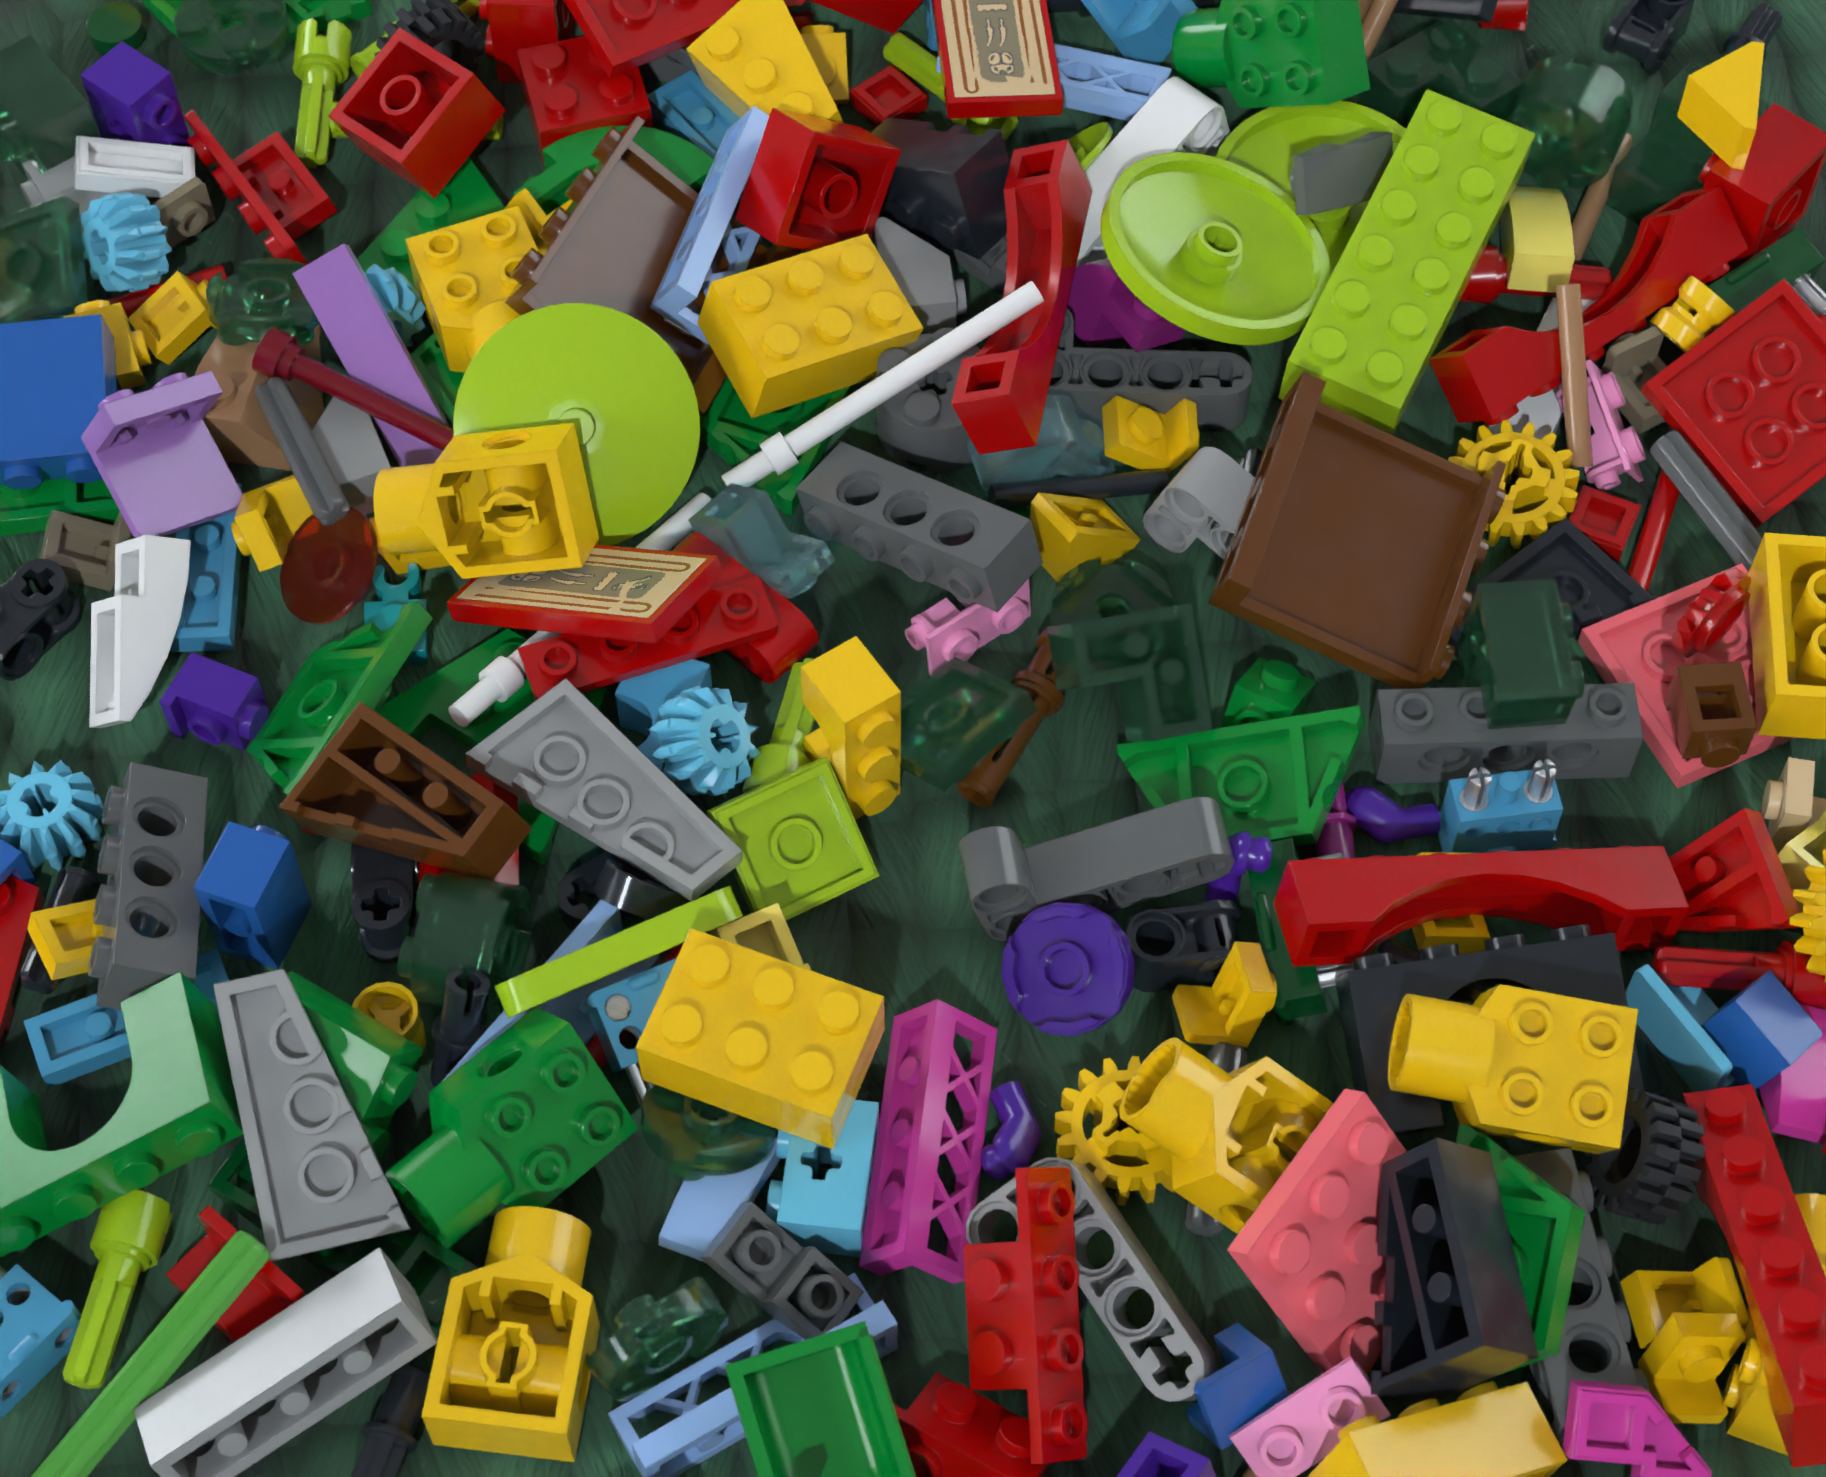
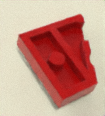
M1743 808L1669 857L1689 904V909L1677 930L1678 933L1798 928L1797 926L1790 925V917L1799 914L1800 910L1793 897L1791 887L1761 812Z

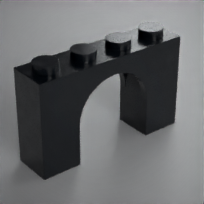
M1585 924L1550 931L1551 942L1526 945L1524 934H1514L1485 940V951L1460 955L1458 944H1444L1418 950L1419 961L1394 964L1392 953L1375 954L1353 959V970L1337 977L1335 983L1354 1090L1366 1093L1395 1135L1431 1130L1444 1125L1439 1099L1393 1091L1389 1088L1388 1060L1396 1016L1404 996L1409 993L1447 1000L1454 992L1462 988L1473 986L1495 987L1502 984L1628 1007L1614 932L1592 936L1590 925ZM1634 1039L1628 1091L1631 1088L1644 1091Z

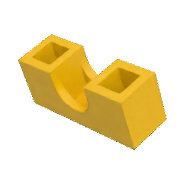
M855 636L801 666L802 703L820 726L817 730L804 736V753L812 762L821 757H828L856 820L865 814L873 816L882 812L900 794L901 691L858 637Z

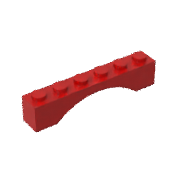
M1068 139L1013 150L1004 186L1007 219V267L1003 298L1032 281L1041 293L1044 302L990 335L986 344L977 353L961 361L951 405L979 455L1032 447L1037 444L1092 195V189Z
M1721 186L1683 192L1641 220L1634 245L1619 274L1601 297L1582 312L1586 361L1591 360L1594 362L1605 354L1603 348L1605 344L1613 339L1617 340L1628 333L1636 334L1647 326L1645 319L1647 316L1655 311L1659 312L1662 307H1671L1679 298V288L1690 275L1702 283L1715 280L1730 270L1729 261L1748 249ZM1509 326L1474 330L1428 359L1458 423L1484 421L1486 426L1502 423V420H1508L1519 412L1517 403L1528 396L1536 397L1545 394L1562 383L1560 376L1562 370L1558 326L1551 330L1535 332Z
M1628 845L1615 848H1558L1555 850L1517 852L1499 850L1492 853H1434L1431 855L1392 857L1374 855L1367 858H1308L1305 860H1292L1287 863L1273 902L1293 967L1352 964L1353 959L1366 956L1377 945L1403 930L1431 920L1470 915L1505 917L1537 923L1553 929L1589 924L1592 936L1614 932L1618 951L1651 950L1662 945L1670 946L1689 909V904L1664 846L1632 847Z
M1752 1084L1683 1093V1103L1689 1105L1688 1108L1696 1111L1699 1117L1695 1123L1703 1125L1705 1134L1696 1141L1697 1144L1705 1146V1156L1695 1161L1694 1168L1700 1169L1702 1172L1699 1182L1693 1181L1700 1202L1706 1204L1715 1215L1736 1263L1758 1340L1772 1411L1792 1468L1826 1464V1276Z

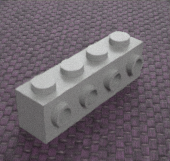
M379 1247L136 1406L134 1413L150 1466L160 1477H235L437 1344L415 1289Z

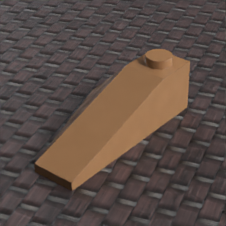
M259 267L196 370L195 376L212 371L223 391L205 415L203 421L226 462L292 471L255 397L257 386L267 383L270 378L252 369V361L265 333L270 328L276 327L296 337L298 345L305 348V356L321 363L320 322L292 274L296 271ZM295 377L291 381L283 379L285 384L290 386L311 430H313L325 411L323 391Z

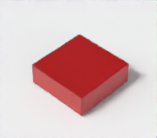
M891 64L850 89L849 104L877 128L887 118L911 120L927 110V95Z
M1583 485L1569 521L1609 558L1619 563L1642 505Z

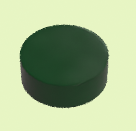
M112 2L99 6L91 12L86 21V29L93 48L104 55L121 41L136 50L145 38V28L139 11L127 3Z

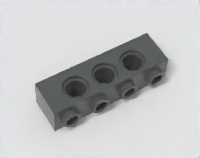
M842 441L795 488L805 514L804 522L816 537L823 541L833 540L856 550L863 558L875 562L879 560L895 567L917 582L927 581L950 591L957 599L965 603L975 602L995 612H999L1043 563L1031 519Z
M1634 683L1377 690L1368 729L1375 784L1449 782V780L1468 778L1472 769L1476 768L1479 772L1480 767L1489 770L1491 775L1507 771L1532 770L1534 764L1540 759L1542 763H1544L1545 759L1554 762L1556 765L1555 769H1557L1555 779L1629 777L1644 738Z
M130 762L121 787L111 785L108 789L103 808L102 823L112 825L111 835L106 834L104 837L97 869L98 873L106 874L108 878L107 885L102 884L99 888L93 913V924L103 925V935L95 938L88 967V976L99 978L96 1006L121 1010L120 1002L179 972L184 974L193 984L195 982L200 904L193 887L202 872L208 778Z
M1571 1148L1514 1156L1585 1211L1571 1289L1580 1297L1582 1304L1568 1305L1559 1354L1526 1366L1533 1394L1561 1448L1563 1447L1570 1380L1642 1386L1650 1393L1643 1370L1641 1368H1633L1626 1345L1631 1340L1629 1315L1624 1303L1621 1300L1614 1301L1608 1281V1277L1612 1274L1610 1248L1603 1235H1595L1589 1212L1593 1211L1594 1207L1592 1185L1585 1171H1577ZM1581 1352L1590 1355L1599 1364L1601 1372L1587 1373L1581 1371L1572 1363L1569 1354Z

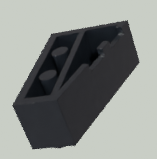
M896 118L885 119L871 133L899 148L901 153L880 213L896 220L905 229H915L938 240L947 249H957L978 260L982 258L1007 234L1004 186L1010 161L1002 131L989 128L982 136L971 135L967 127L962 125H954L947 132L935 131L936 129L932 122Z
M1434 1138L1381 1164L1377 1255L1386 1257L1384 1301H1375L1374 1324L1383 1326L1381 1371H1372L1371 1394L1413 1403L1432 1398L1439 1400L1539 1358L1491 1154L1440 1138Z

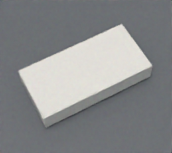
M76 136L75 189L120 194L130 192L132 194H144L147 197L163 198L195 177L194 148Z

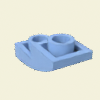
M719 1118L697 1154L676 1195L659 1234L658 1245L704 1262L701 1259L704 1252L740 1205L754 1202L780 1161V1158L776 1157L777 1138Z

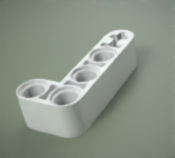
M1179 77L1168 79L1158 88L1096 161L1084 172L1092 189V195L1076 268L1086 263L1108 258L1101 238V213L1115 182L1128 167L1141 159L1162 153L1187 152L1216 156L1220 146L1230 134L1225 111L1221 105Z

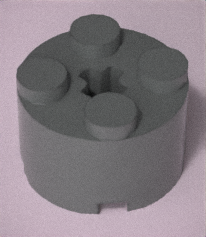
M942 328L935 333L922 334L915 342L898 349L893 348L884 351L878 358L875 379L955 328ZM976 345L876 407V430L879 441L884 450L894 460L908 466V461L926 465L927 472L942 473L963 468L981 456L951 405L961 361L964 358L973 356L980 350Z

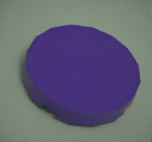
M1057 902L1033 910L1022 920L1024 922L1018 926L1015 934L1010 936L1003 950L1001 977L1009 1002L1019 1014H1023L1027 1021L1034 1024L1032 1026L1046 1034L1078 1036L1103 1028L1122 1011L1133 990L1135 960L1128 937L1111 916L1088 904Z

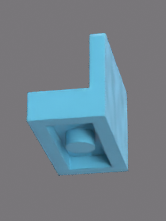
M1648 964L1635 970L1626 990L1628 1007L1638 1009L1636 1024L1691 1090L1697 1092L1740 1086L1731 1075L1733 1069L1731 1061L1700 1026L1718 1010L1701 988L1667 986Z

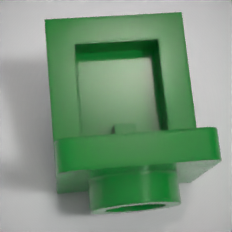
M1259 657L1235 684L1221 728L1300 715L1310 702L1316 681L1300 675V672L1294 666L1278 660L1267 661Z

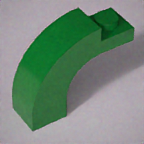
M628 125L589 129L566 136L542 149L545 171L525 181L518 190L513 192V196L524 188L527 189L547 216L570 200L565 193L586 166L594 170L599 160L592 156V152L612 127L622 132ZM641 127L632 141L699 194L714 160L697 146L681 137L665 131Z

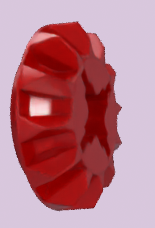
M1734 567L1724 571L1723 574L1715 576L1710 585L1702 588L1695 601L1688 605V610L1677 622V629L1673 632L1672 645L1685 658H1689L1697 652L1703 654L1724 637L1749 602L1750 593L1748 589L1751 584V577Z

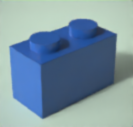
M229 821L193 887L218 950L279 970L312 906L290 841L277 830L264 825H255L253 828H249Z

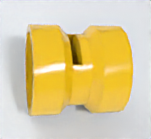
M1690 275L1679 288V298L1671 307H1662L1650 322L1657 326L1669 340L1686 353L1710 335L1715 328H1719L1735 316L1736 312L1711 289Z
M393 982L375 983L362 990L355 998L352 1006L422 1047V1056L427 1044L426 1031L420 1018L417 1000L412 992L403 985Z

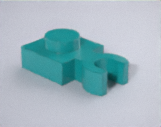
M416 563L408 564V578L399 585L388 583L384 565L375 567L373 583L379 601L364 602V625L373 622L383 632L395 625L400 616L402 606L410 602L417 601L430 614L427 599H419L422 594L423 585ZM430 623L402 666L429 664Z

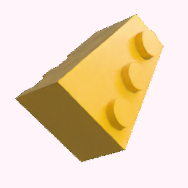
M740 0L686 48L703 84L739 118L753 106H756L769 116L773 107L843 123L840 113L783 0Z
M1487 1382L1466 1391L1453 1403L1440 1406L1437 1399L1432 1398L1410 1406L1401 1412L1397 1419L1380 1423L1378 1417L1372 1415L1350 1423L1339 1431L1338 1437L1340 1442L1307 1477H1550L1567 1461V1458L1528 1382L1498 1389L1495 1382Z

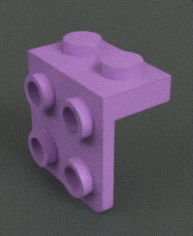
M212 371L189 378L184 372L176 373L162 379L152 389L134 394L131 389L115 392L98 404L99 411L81 436L85 447L135 538L142 535L163 537L233 513L238 508L242 492L203 421L205 415L223 392Z

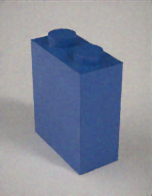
M101 314L0 324V485L5 484L7 487L14 489H30L40 486L42 480L67 478L72 482L90 483L102 479L81 439L82 434L99 411L98 404L107 396L117 392L114 337Z

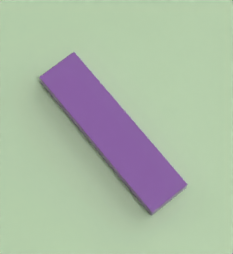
M342 244L292 273L351 379L450 427L349 245ZM373 417L400 467L435 463L443 452Z

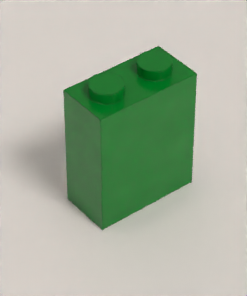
M294 971L287 972L378 1160H380L390 1142V1133L387 1131L392 1117L397 1107L401 1106L408 1099L416 1085L418 1074L414 1069L423 1048Z

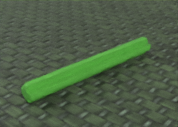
M242 1230L236 1232L31 1477H87L136 1419L134 1413L136 1406L158 1393L269 1260L270 1252L266 1246L248 1232Z

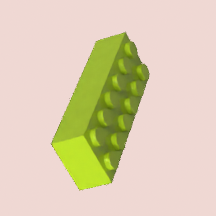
M1426 89L1287 361L1278 398L1283 400L1301 374L1306 372L1326 381L1319 402L1394 435L1429 364L1428 359L1433 356L1523 172L1536 133Z

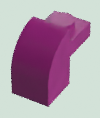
M1108 258L1086 263L1075 268L1067 308L1073 316L1074 333L1087 348L1124 338L1137 353L1182 339L1185 330L1161 317L1137 298L1120 279Z

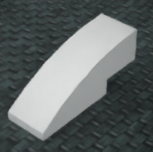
M142 535L115 544V596L91 603L90 728H105L131 722L151 692L168 657L180 621L188 582L191 540Z

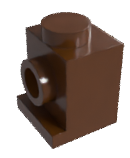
M1741 662L1682 665L1676 667L1664 702L1666 710H1671L1682 759L1700 758L1701 763L1710 768L1724 767L1736 762L1740 755L1747 753L1758 728Z

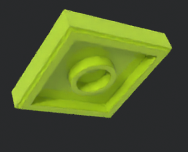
M821 757L706 811L709 819L742 850L741 863L732 871L751 914L778 903L787 921L879 877L828 757Z

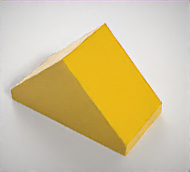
M1752 41L1690 74L1677 115L1684 124L1733 169L1744 170L1756 132L1764 43Z
M1038 493L1031 502L1030 519L1043 562L1041 566L1066 592L1134 549L1141 540L1103 500Z

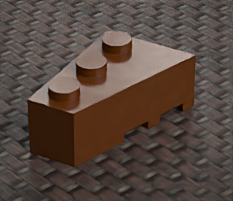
M361 701L279 806L282 811L311 833L489 881L495 879L532 830V827L503 800Z

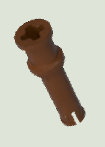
M1044 630L1036 640L1038 651L1025 671H1018L1013 677L1010 688L1011 695L1013 696L992 731L988 734L986 741L966 774L957 783L956 787L959 793L971 803L984 808L992 806L995 796L1005 783L1017 761L1023 755L1025 748L1044 717L1052 716L1062 708L1065 703L1063 692L1075 673L1082 672L1090 662L1087 650L1071 636L1057 630ZM1051 668H1054L1052 673L1050 675H1047L1049 670ZM1015 731L998 761L994 762L995 757L1010 733Z

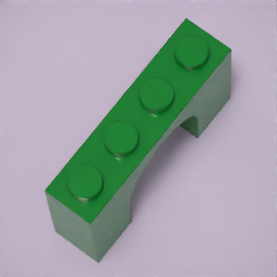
M181 972L120 1002L132 1058L131 1081L127 1094L117 1112L104 1127L87 1140L66 1149L48 1151L38 1096L0 1065V1258L11 1252L28 1247L33 1241L74 1220L89 1216L97 1208L135 1189L146 1187L158 1177L198 1157L209 1155L219 1146L243 1135L230 1065L216 1006Z

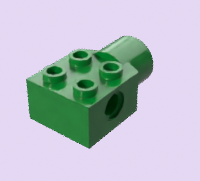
M1221 0L1220 7L1188 11L1180 18L1174 30L1172 57L1179 77L1196 89L1228 87L1239 108L1329 105L1370 90L1359 0Z
M534 1007L428 1093L432 1135L386 1171V1177L396 1195L422 1228L436 1242L449 1249L502 1204L509 1207L534 1206L544 1208L638 1130L639 1127L570 1022Z

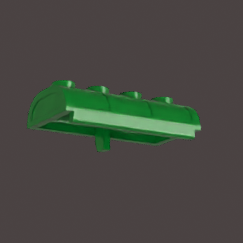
M865 1321L724 1366L757 1477H916L872 1334L869 1335Z

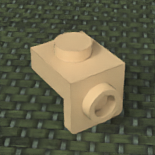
M1788 757L1778 781L1768 780L1766 784L1761 814L1764 819H1769L1768 832L1777 853H1780L1786 843L1817 822L1826 810V799L1813 797L1815 761Z

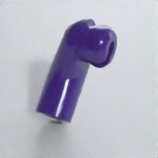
M1356 786L1345 794L1347 813L1355 816L1358 828L1377 842L1392 843L1438 834L1440 831V815L1433 802L1401 807L1371 786Z
M1240 831L1228 836L1235 863H1233L1228 874L1207 883L1206 899L1208 901L1226 899L1237 903L1242 875L1245 874L1246 869L1257 873H1263L1269 869L1272 842L1267 837H1250V832Z
M1017 1081L1002 1084L989 1095L1002 1126L993 1139L994 1143L982 1149L980 1162L985 1172L996 1180L1006 1179L1012 1172L1015 1173V1168L1028 1167L1042 1139L1037 1119L1021 1084Z

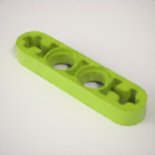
M727 886L496 985L495 990L507 1018H510L685 942L691 928L708 933L743 917V914L731 887Z

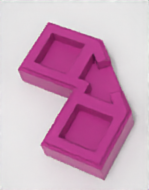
M1570 1380L1562 1447L1564 1454L1569 1459L1632 1464L1631 1477L1712 1476V1470L1696 1450L1690 1446L1667 1417L1665 1411L1645 1388L1636 1385Z

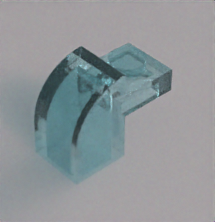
M1047 395L1036 446L979 455L971 439L966 443L982 490L987 492L989 491L990 484L1052 479L1057 473L1076 477L1110 474L1116 471L1112 458L1105 456L1104 435L1099 425L1090 420L1078 418L1070 396Z
M731 483L688 520L694 532L701 533L756 576L759 575L760 579L775 591L790 599L809 590L816 583L817 576L835 561L825 541L789 532L768 493Z

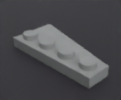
M564 679L466 753V764L470 769L689 901L697 899L741 863L742 850L567 679Z
M284 969L213 984L266 1247L270 1252L269 1260L274 1262L412 1229L287 972Z

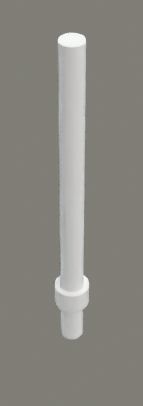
M1032 281L1028 282L787 435L782 436L778 432L759 444L762 449L760 452L721 475L722 479L733 496H736L776 471L778 476L799 463L796 457L1044 302L1041 293Z
M698 493L635 548L670 551L715 512L713 500L705 493ZM537 631L520 647L564 633ZM518 649L507 658L499 656L479 673V682L448 708L451 718L458 725L466 727L496 700L505 702L524 685L526 673L520 660Z

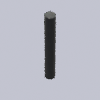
M1165 469L998 483L990 484L988 495L990 503L1004 508L1031 505L1032 500L1038 493L1090 499L1158 494L1169 484V478Z

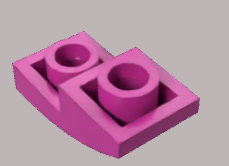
M1799 1003L1821 1029L1822 1037L1791 1066L1760 1086L1759 1090L1771 1132L1824 1144L1826 1140V1010Z

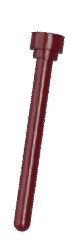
M276 327L270 328L265 333L255 351L252 369L268 378L276 376L291 381L295 377L444 451L454 437L452 428L305 356V348L298 345V339Z

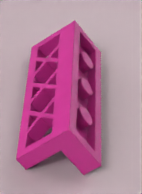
M939 999L894 1016L859 1267L881 1276L913 1266L949 1283L956 1284L965 1281L963 1245L969 1244L966 1238V1222L970 1212L977 1204L981 1171L980 1153L984 1146L997 1029ZM955 1033L973 1041L970 1067L964 1070L953 1048ZM953 1090L964 1112L962 1129L957 1132L945 1110L947 1093ZM943 1153L946 1154L956 1174L955 1188L949 1195L937 1173L939 1156ZM935 1217L938 1218L948 1238L946 1256L927 1248L930 1223Z

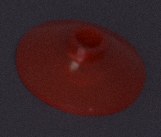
M350 507L347 517L338 519L334 525L326 526L321 524L320 520L312 514L294 533L288 544L284 562L281 565L280 587L285 605L295 617L310 624H328L346 615L361 600L374 575L378 554L376 533L366 515Z

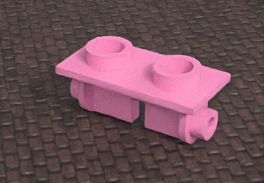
M1587 360L1586 367L1590 375L1587 377L1590 427L1593 426L1595 434L1591 435L1593 466L1583 467L1588 483H1595L1597 490L1600 491L1610 490L1621 483L1618 475L1625 472L1638 483L1644 481L1638 462L1646 459L1643 445L1633 426L1624 428L1617 409L1626 405L1621 387L1612 371L1604 374L1591 360ZM1561 383L1556 397L1565 417L1563 384Z
M1029 579L999 612H995L975 602L965 603L957 599L965 607L964 610L959 611L945 598L921 614L912 617L911 626L905 629V636L915 650L919 651L926 647L929 675L933 678L952 665L957 666L966 662L976 650L1001 634L1013 632L1026 618L1031 616Z
M1350 1356L1229 1434V1438L1257 1477H1296L1323 1460L1340 1442L1338 1437L1339 1431L1358 1419L1376 1415L1381 1422L1391 1416L1379 1396L1371 1394L1370 1378L1358 1361L1354 1362Z

